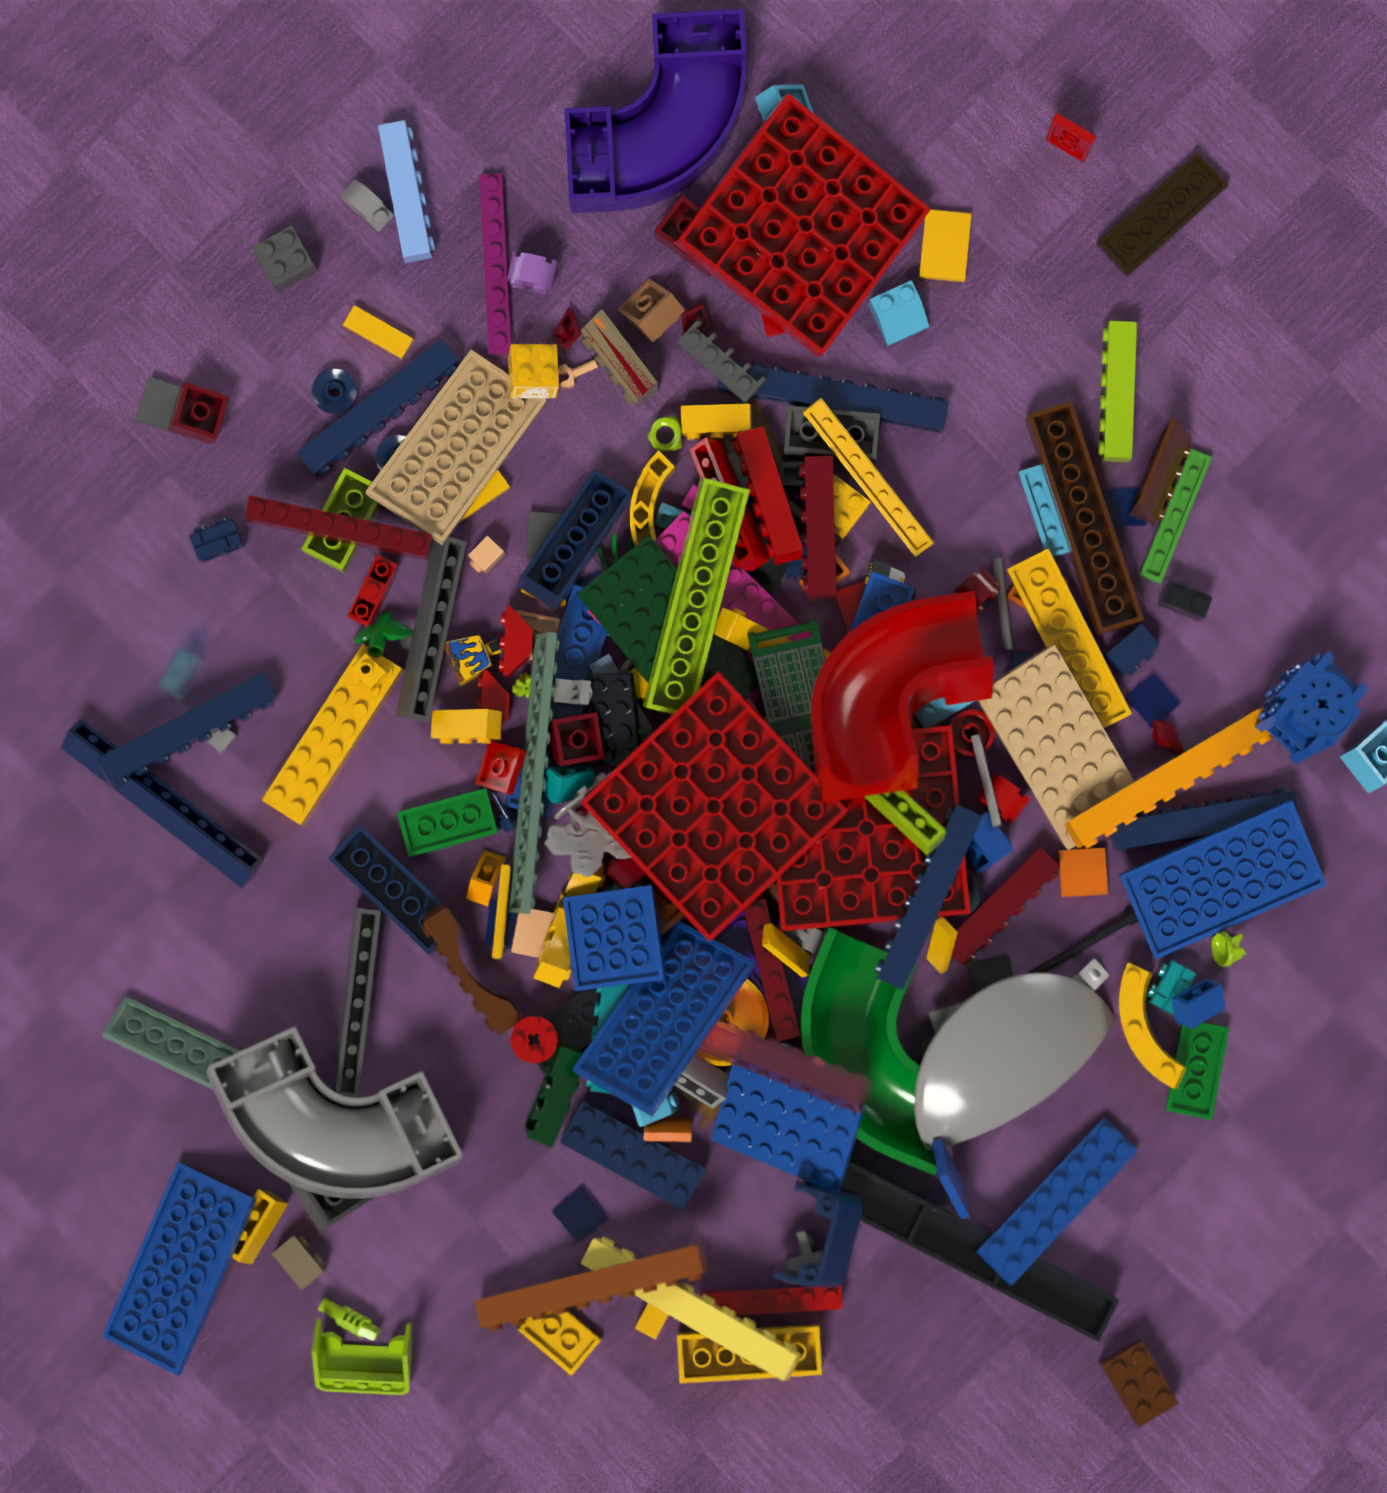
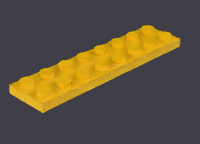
M1049 549L1008 568L1006 571L1045 648L1052 644L1056 646L1102 727L1105 728L1131 715L1132 713Z

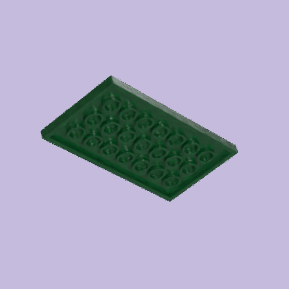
M650 535L576 593L647 683H649L677 569ZM713 634L699 689L719 672L743 697H746L759 686L755 667L737 645Z

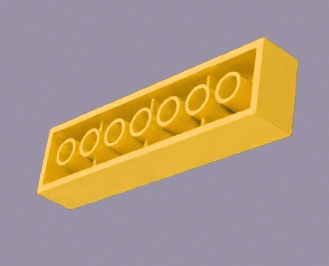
M362 644L262 798L263 802L303 827L404 673L402 668L385 657L371 656L368 653V647ZM365 653L388 674L373 692L350 672L352 668L351 663L359 655L363 656Z

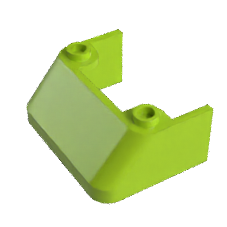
M316 1319L312 1345L315 1386L326 1392L386 1395L407 1394L410 1390L413 1345L411 1324L406 1323L405 1336L398 1335L390 1339L389 1347L342 1344L341 1337L336 1333H323L321 1319Z

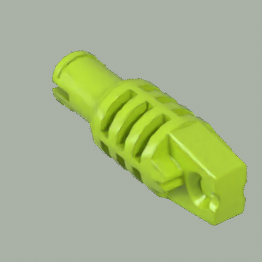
M324 1297L317 1309L335 1319L336 1325L341 1326L360 1338L364 1336L374 1341L381 1330L371 1323L372 1320L368 1317L361 1315V1313L348 1306L341 1307Z

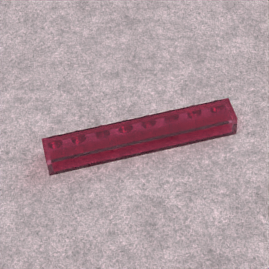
M718 1021L699 1048V1051L858 1114L861 1113L872 1090L870 1080L861 1073H850L838 1064L832 1066L825 1063L820 1057H809L797 1048H786L774 1039L766 1040L761 1038L756 1032L743 1031L737 1025L730 1022L725 1024Z

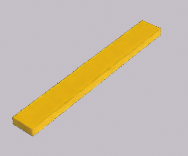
M820 398L805 409L803 414L915 557L934 544L930 536L825 401Z

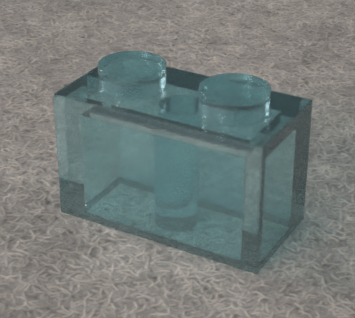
M179 647L156 687L181 701L204 661Z

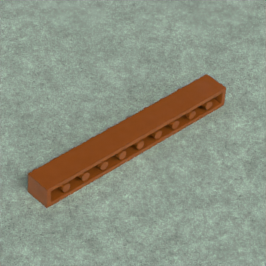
M696 1244L482 1298L474 1302L480 1329L488 1328L489 1332L503 1329L502 1324L510 1322L511 1326L524 1324L525 1318L532 1317L533 1321L547 1318L546 1313L553 1311L555 1315L568 1313V1308L576 1306L577 1310L591 1307L590 1302L599 1300V1304L612 1302L613 1296L621 1295L622 1299L635 1296V1291L643 1289L644 1293L658 1290L657 1285L666 1284V1288L680 1285V1280L688 1278L689 1282L703 1279L702 1274L709 1273L703 1245Z

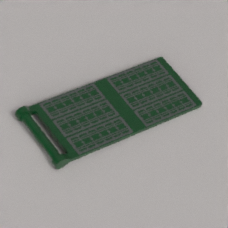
M812 618L809 619V622L760 633L749 632L747 636L767 723L816 774L812 744L811 704L814 685L826 661L817 619ZM807 631L812 632L813 637L761 649H758L757 646L758 642Z

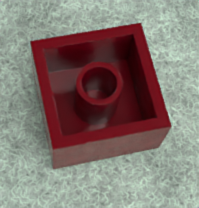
M184 382L179 387L168 431L213 444L218 438L229 396Z
M597 712L552 718L550 723L548 722V732H550L549 748L553 766H564L604 758Z

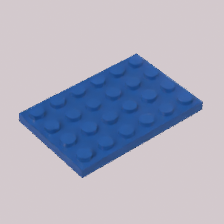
M741 1053L736 1054L727 1082V1087L729 1088L727 1097L721 1103L711 1140L821 1188L840 1192L866 1105Z

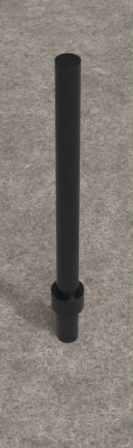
M1130 910L1124 913V917L1033 968L1028 973H1045L1125 926H1132L1138 922L1134 911Z

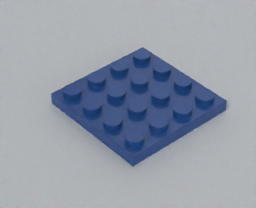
M654 885L563 898L575 991L667 979Z

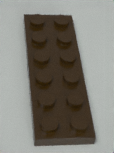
M1197 152L1103 236L1096 245L1128 277L1229 185Z

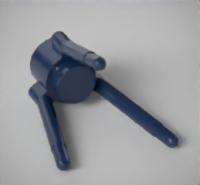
M494 792L493 797L502 813L499 816L500 820L494 814L499 830L503 829L506 834L516 829L518 810L513 808V812L511 810L506 811L499 796Z

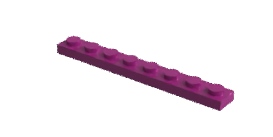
M502 173L479 175L488 353L489 356L508 355L511 345V326L507 280Z

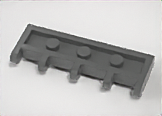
M698 319L677 341L678 345L746 404L767 379L764 376L758 382L747 373L752 365L746 363L741 368L730 358L735 350L729 348L726 353L720 350L713 343L718 335L712 333L709 338L703 335L698 330L702 324V321Z

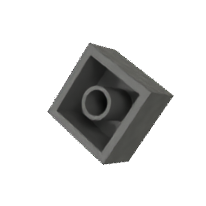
M293 226L252 247L277 293L317 272Z

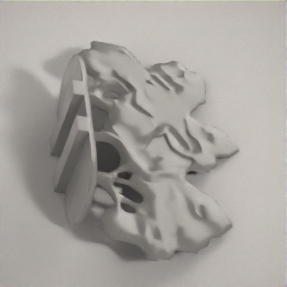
M604 773L595 778L592 787L589 789L584 786L578 790L574 800L555 815L554 818L557 820L570 813V823L549 826L548 839L545 841V845L554 855L571 854L572 872L582 874L584 877L592 876L602 866L604 852H610L616 859L631 858L590 812L584 816L575 811V808L581 805L580 802L607 777ZM576 821H577V822L579 823V825H580V828H579V829L576 828L575 825H574V823H575Z

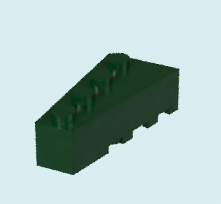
M559 1041L523 1126L526 1138L553 1148L563 1119L569 1111L571 1098L579 1087L580 1081L578 1080L580 1076L574 1073L573 1068L585 1051Z

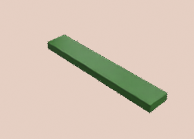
M1191 448L1139 576L1158 584L1162 583L1212 456Z

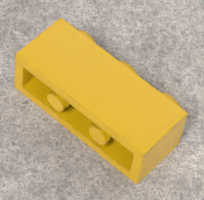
M750 404L681 406V434L683 437H687V440H700L701 436H710L711 439L721 440L724 439V436L732 435L733 439H736L738 432L752 429V409Z
M490 709L432 710L431 738L439 739L440 744H454V740H458L460 744H472V740H477V743L491 744V740L501 739L502 711Z
M258 1189L254 1195V1198L257 1199L232 1256V1258L240 1263L253 1264L288 1206L287 1202L271 1191Z

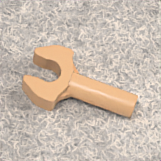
M595 359L575 368H570L566 364L561 365L558 368V376L568 374L569 378L561 382L560 387H574V381L577 376L598 368Z

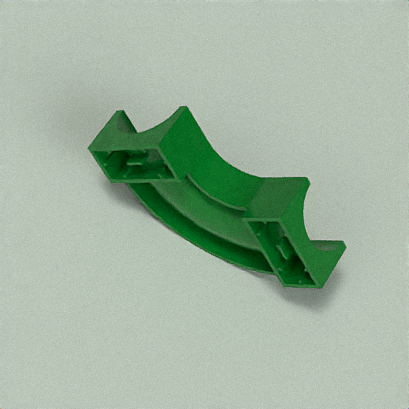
M828 927L810 969L801 1004V1045L810 1078L815 1085L866 1105L856 1138L878 1152L935 1175L937 1166L934 1150H925L918 1133L914 1113V1095L920 1065L915 1063L905 1053L896 1031L897 1012L917 962L904 989H898L877 979L878 973L874 972L879 960H885L888 952Z

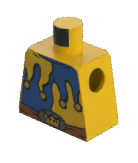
M480 635L445 642L444 647L460 686H464L483 674V670L488 671L493 666L489 657L501 653L497 640L483 644Z

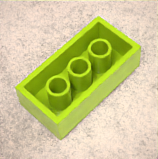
M344 468L322 511L374 521L382 505L366 495V490L372 483L370 480ZM308 535L301 550L305 554L346 574L360 546Z

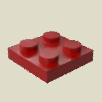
M491 741V744L487 745L475 785L513 796L527 751Z

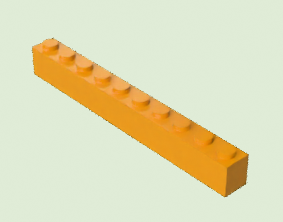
M1262 706L1066 822L1064 826L1077 848L1083 845L1086 848L1093 846L1099 842L1097 837L1105 834L1108 837L1118 831L1116 826L1124 822L1125 825H1128L1138 819L1136 814L1142 810L1146 814L1155 809L1157 801L1163 799L1166 802L1177 796L1174 791L1182 787L1185 791L1195 785L1194 779L1199 776L1205 779L1215 773L1213 768L1221 765L1224 768L1234 762L1233 756L1240 753L1242 757L1254 750L1253 744L1259 742L1262 745L1271 740L1272 736L1267 730L1260 732L1255 727L1260 720L1258 715L1264 710V707Z

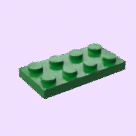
M487 788L397 812L408 857L499 833Z
M1202 1022L1199 1026L1191 1029L1181 1024L1174 1059L1186 1066L1187 1069L1178 1089H1173L1169 1086L1165 1111L1212 1120L1230 1028Z

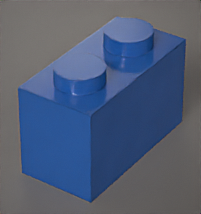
M1208 978L1202 979L1171 997L1175 1022L1191 1029L1226 1009L1222 984Z

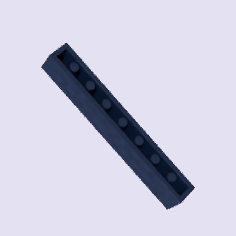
M440 339L296 453L316 478L319 475L321 477L325 476L332 470L331 466L347 459L352 449L355 447L360 448L367 443V438L371 434L381 432L386 427L385 423L393 418L395 420L404 413V408L410 404L413 406L422 399L421 395L427 390L433 391L440 385L439 381L445 376H452L460 365L458 359L443 340Z
M264 672L97 758V764L109 786L116 785L120 787L129 782V777L135 774L141 776L150 771V766L156 763L162 765L171 760V755L177 752L183 754L192 748V744L198 741L202 744L213 737V733L219 730L223 733L233 727L232 723L238 720L244 722L254 716L253 712L259 709L265 711L274 706L273 702L276 701L277 695Z
M1287 788L1273 790L1274 794L1265 796L1264 792L1250 794L1251 798L1242 800V796L1229 797L1228 802L1219 804V799L1207 801L1204 807L1196 808L1195 803L1182 806L1181 811L1174 812L1173 808L1159 810L1160 814L1151 816L1150 812L1146 814L1144 812L1136 814L1138 819L1128 825L1122 822L1116 826L1118 831L1110 835L1113 851L1209 835L1289 799L1293 801L1299 815L1295 791L1288 792Z
M956 805L954 809L949 808L944 818V821L948 822L945 827V838L936 847L935 851L926 857L924 864L928 866L925 873L920 872L914 885L918 887L915 895H909L904 906L908 910L904 917L899 916L894 927L898 932L894 939L889 938L884 949L888 951L885 960L880 959L874 972L878 973L877 979L898 989H904L983 816L959 805Z

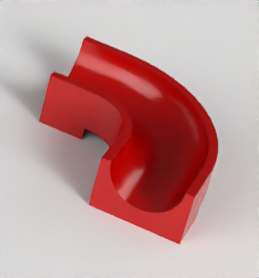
M974 591L910 601L880 612L849 632L827 657L814 685L811 704L814 765L823 803L917 789L918 752L910 724L915 713L924 705L940 698H944L946 706L992 699L994 663L992 656L985 657L983 652Z

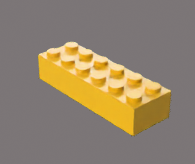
M818 1324L757 1328L762 1332L766 1329L777 1335L776 1340L783 1344L787 1341L797 1347L796 1351L802 1354L790 1377L822 1375ZM698 1331L677 1332L680 1383L777 1378Z

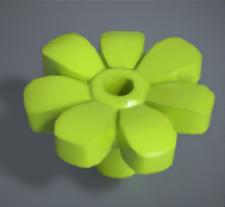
M522 673L520 679L516 680V685L512 686V691L516 696L522 697L525 694L526 698H529L531 675Z

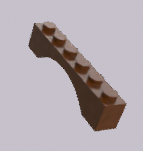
M442 903L422 916L423 925L420 927L428 938L430 936L433 937L436 942L433 946L440 957L445 955L449 961L446 966L452 975L458 974L462 980L459 982L460 987L466 995L468 993L472 995L474 1000L471 1003L478 1013L483 1012L487 1019L484 1022L491 1032L495 1030L498 1036L513 1028L522 1018L509 997L483 986L471 975L463 963L459 952V924L446 903Z

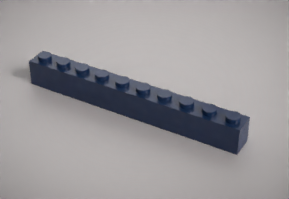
M731 358L741 368L745 366V364L741 363V360ZM750 362L752 367L747 373L757 382L763 376L767 379L752 398L799 407H809L822 398L831 410L880 414L879 422L942 433L944 430L949 402H945L942 397L931 396L930 399L923 398L920 393L908 392L907 395L899 393V390L894 388L881 390L876 389V386L873 384L864 383L863 386L854 385L853 381L841 379L838 382L831 380V377L825 375L812 377L808 376L809 373L804 371L790 373L786 372V369L774 366L772 369L764 368L763 364ZM718 380L717 391L734 394Z
M81 719L68 730L60 748L108 784L97 764V758L118 747ZM150 771L141 776L135 774L129 777V782L120 787L116 785L111 787L242 889L257 874L264 859Z

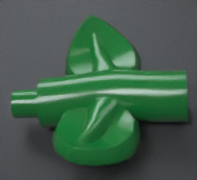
M384 611L383 614L378 616L375 625L370 624L369 627H363L352 640L359 644L369 643L368 653L373 657H380L384 653L386 639L395 641L410 637L415 633L407 625L393 621L391 612Z

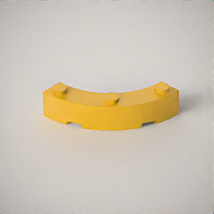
M659 450L644 467L633 491L630 507V528L634 546L648 535L654 541L656 540L654 531L656 501L664 484L675 472L673 464Z
M733 607L732 611L722 608L713 634L751 653L747 633L753 631L754 633L769 631V629L745 618L746 613ZM788 636L758 642L757 646L758 649L793 641L787 639ZM824 651L825 659H827L830 653Z
M604 864L590 877L575 874L571 869L568 876V885L565 892H561L554 910L555 917L550 922L542 945L545 947L542 954L538 957L534 979L560 988L563 980L567 981L569 979L572 967H569L571 958L563 898L595 893L597 887L601 888L606 878V875L603 874Z
M1127 963L1119 994V1012L1126 1039L1135 1056L1153 1076L1171 1088L1178 1089L1187 1067L1163 1050L1155 1038L1147 1017V991L1153 973L1132 963Z

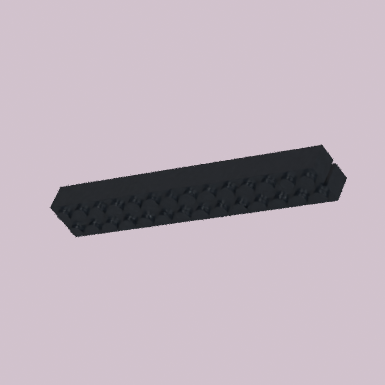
M849 1161L840 1190L856 1194L861 1198L863 1210L860 1221L1097 1342L1100 1341L1120 1299L1039 1257L1010 1286L977 1253V1250L993 1234Z

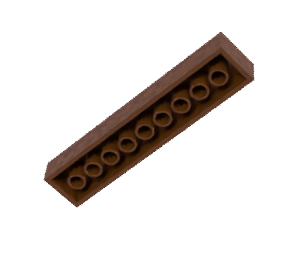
M1072 401L1028 414L1025 418L1028 432L1039 465L1042 467L1070 551L1069 556L1096 637L1141 623L1144 620Z

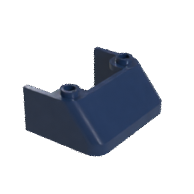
M796 1179L794 1190L816 1195V1210L818 1214L831 1219V1224L821 1264L805 1263L801 1266L799 1272L775 1266L773 1278L807 1287H839L846 1279L863 1210V1202L856 1194L841 1190L840 1192H834Z

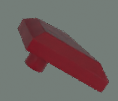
M703 304L681 314L682 335L698 319L702 321L701 326L698 328L701 333H704L711 326Z
M570 307L565 312L552 335L553 339L565 351L582 335L574 312Z
M1152 721L1154 731L1152 738L1156 741V744L1178 756L1183 754V747L1173 724L1167 721Z

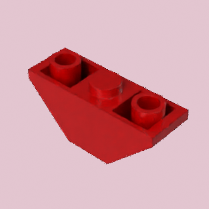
M376 555L347 618L369 627L381 610L391 589L398 564Z
M506 606V612L501 614V626H505V635L500 637V648L504 649V658H500L499 671L503 672L505 678H510L533 657L534 631L511 606Z
M483 670L482 676H478V690H482L481 699H477V709L502 711V727L510 720L511 696L487 670Z

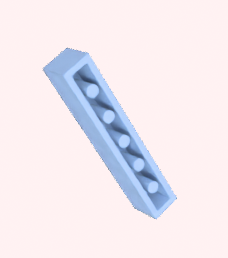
M405 120L378 125L403 259L405 263L432 258L431 251L435 250L433 237H428L427 229L431 228L428 214L424 215L423 213L426 200L424 192L420 193L418 185L422 184L420 171H415L414 163L418 162L416 149H411L410 141L414 140L412 128L407 127Z

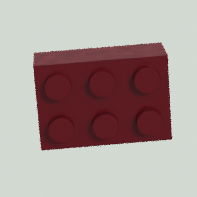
M681 195L654 230V236L658 241L710 278L712 274L673 244L699 209L698 206Z

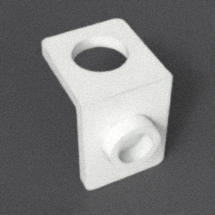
M1093 959L1072 979L1079 981L1094 992L1109 977V974L1096 959Z

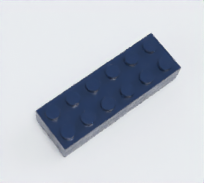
M594 469L520 576L518 587L557 611L629 505L633 493Z
M359 825L328 859L415 943L431 956L436 951L433 946L436 942L432 936L428 938L420 927L423 925L421 917L443 902L364 826ZM450 910L460 926L463 923V921L452 910Z
M584 1100L581 1102L560 1141L561 1144L683 1211L706 1171V1167L659 1141H645L644 1133Z

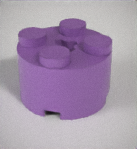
M513 252L507 280L510 281L509 284L513 288L525 290V287L528 286L532 287L536 293L547 295L548 290H552L558 262L552 260L550 264L546 262V257L523 252L518 257V254Z

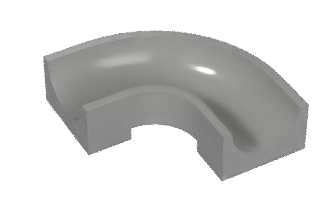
M292 1027L207 1067V1078L230 1126L244 1147L273 1174L306 1191L338 1198L383 1196L399 1192L458 1165L463 1158L460 1148L422 1071L370 1097L351 1098L342 1096L330 1090L315 1073V1067L296 1027Z

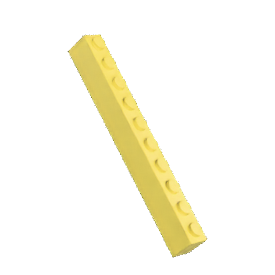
M603 1236L602 1238H593L580 1264L593 1271L637 1259L634 1258L635 1254L626 1248H622V1250L616 1248L614 1241ZM683 1282L682 1285L667 1288L666 1284L657 1285L658 1290L644 1293L643 1289L635 1291L637 1297L782 1381L789 1380L802 1355L796 1351L797 1347L787 1341L783 1344L776 1340L777 1335L766 1329L762 1332L755 1328V1322L745 1317L743 1320L736 1317V1312L727 1306L721 1308L715 1305L713 1298L705 1294L702 1296L694 1292L695 1288Z

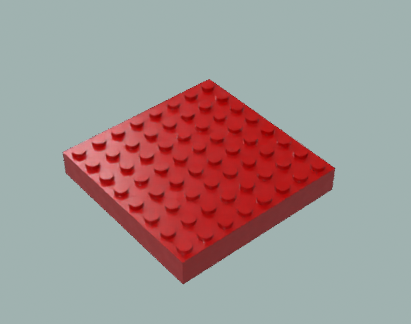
M787 93L780 99L673 244L813 355L819 357L824 355L931 208Z
M719 672L580 802L709 942L714 940L850 812L840 800L822 802L817 775Z
M952 725L912 729L918 752V788L904 790V792L945 829L948 822L944 821V818L949 808L954 809L956 805L960 806ZM865 797L840 800L850 812L776 880L781 932L898 921L899 916L904 917L908 910L904 906L909 895H915L918 887L914 884L919 873L924 874L928 865L924 864L927 855ZM965 856L937 917L970 914Z

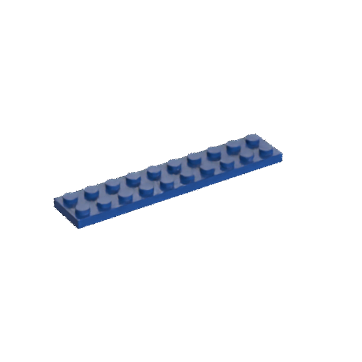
M574 585L571 590L556 639L559 640V648L557 653H555L554 662L557 663V671L553 678L588 681V675L593 674L588 665L599 659L607 632L586 612L588 608L576 594L583 587ZM550 703L552 718L582 713L584 707ZM548 745L546 746L545 755L548 756L547 768H550L554 766L552 765L550 748ZM522 768L513 796L507 794L504 802L505 806L517 810ZM542 794L543 813L539 817L549 819L553 803Z

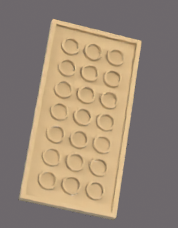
M470 350L368 487L366 495L420 531L432 534L433 539L443 545L540 413L547 400L545 398H510L509 374Z
M1054 644L993 681L992 699L978 701L1066 850L1076 846L1064 826L1066 822L1134 783L1132 776Z

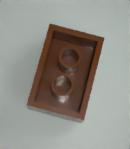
M1139 1338L1098 1362L1132 1421L1138 1428L1179 1404L1143 1341Z

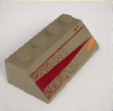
M600 310L581 330L583 338L580 340L587 350L592 349L597 355L594 359L601 368L606 367L609 371L608 378L615 387L619 385L624 392L621 394L629 405L633 403L637 408L658 392V383L603 310Z

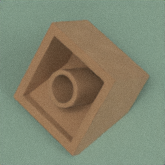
M649 278L617 309L621 316L652 343L660 338L663 332L672 323L676 322L685 311L671 292Z

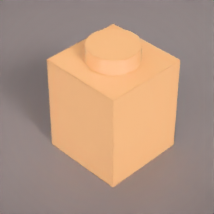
M486 536L468 555L472 560L469 564L478 573L482 570L487 574L505 556V553L492 539Z

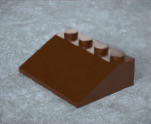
M1174 418L1168 422L1160 434L1128 514L1151 525H1155L1158 520L1162 521L1167 509L1163 507L1166 499H1171L1175 487L1172 486L1174 478L1179 479L1184 467L1180 465L1182 458L1188 457L1192 445L1188 444L1191 438L1190 435Z

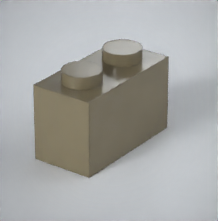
M295 1234L275 1250L272 1255L299 1288L303 1290L326 1271L324 1268L326 1263L319 1254L316 1253L314 1255L309 1249L311 1245L303 1235L299 1237Z

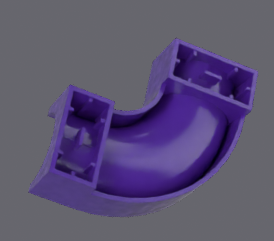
M744 9L652 14L654 75L650 86L643 96L633 104L617 110H611V106L564 109L568 189L572 214L631 210L655 204L686 189L715 163L732 138L744 102L746 89Z

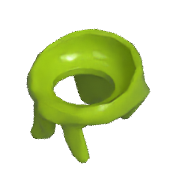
M669 416L654 421L648 433V439L655 451L670 452L682 448L683 437L681 434V423L678 418ZM663 426H668L674 431V438L668 444H661L656 438L658 429Z
M1222 931L1214 935L1211 949L1213 958L1219 966L1230 967L1232 963L1246 955V951L1239 947L1243 934L1240 933L1232 937L1227 932Z

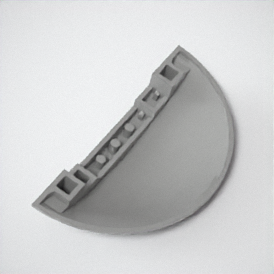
M1026 973L1012 976L993 983L971 996L940 1027L932 1039L919 1069L914 1095V1113L918 1133L925 1150H934L933 1140L941 1138L944 1145L949 1146L988 1132L1023 1114L1056 1091L1083 1066L1105 1038L1115 1019L1109 1007L1095 992L1079 981L1052 973Z

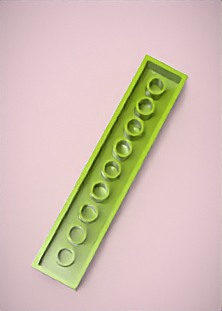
M700 478L643 706L646 708L674 714L699 690L750 491L748 489Z

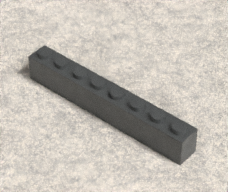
M448 537L445 543L441 545L433 540L414 627L415 634L411 641L395 717L414 722H429L467 543L465 541Z
M353 908L331 1089L337 1094L352 1098L359 1097L381 915L379 910Z

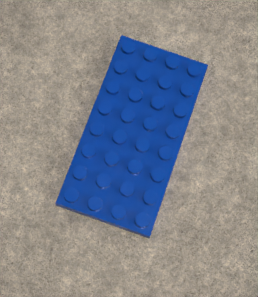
M1291 799L1118 874L1155 960L1327 885Z
M680 921L669 930L662 940L667 979L633 983L573 1068L574 1073L652 1117L756 966L755 961L716 940L709 942L701 932Z
M177 1162L102 1337L175 1375L181 1376L257 1199L182 1162Z

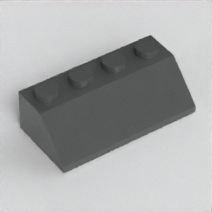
M788 406L783 457L804 459L810 456H833V462H841L803 414V411L808 407ZM832 410L875 465L880 414Z

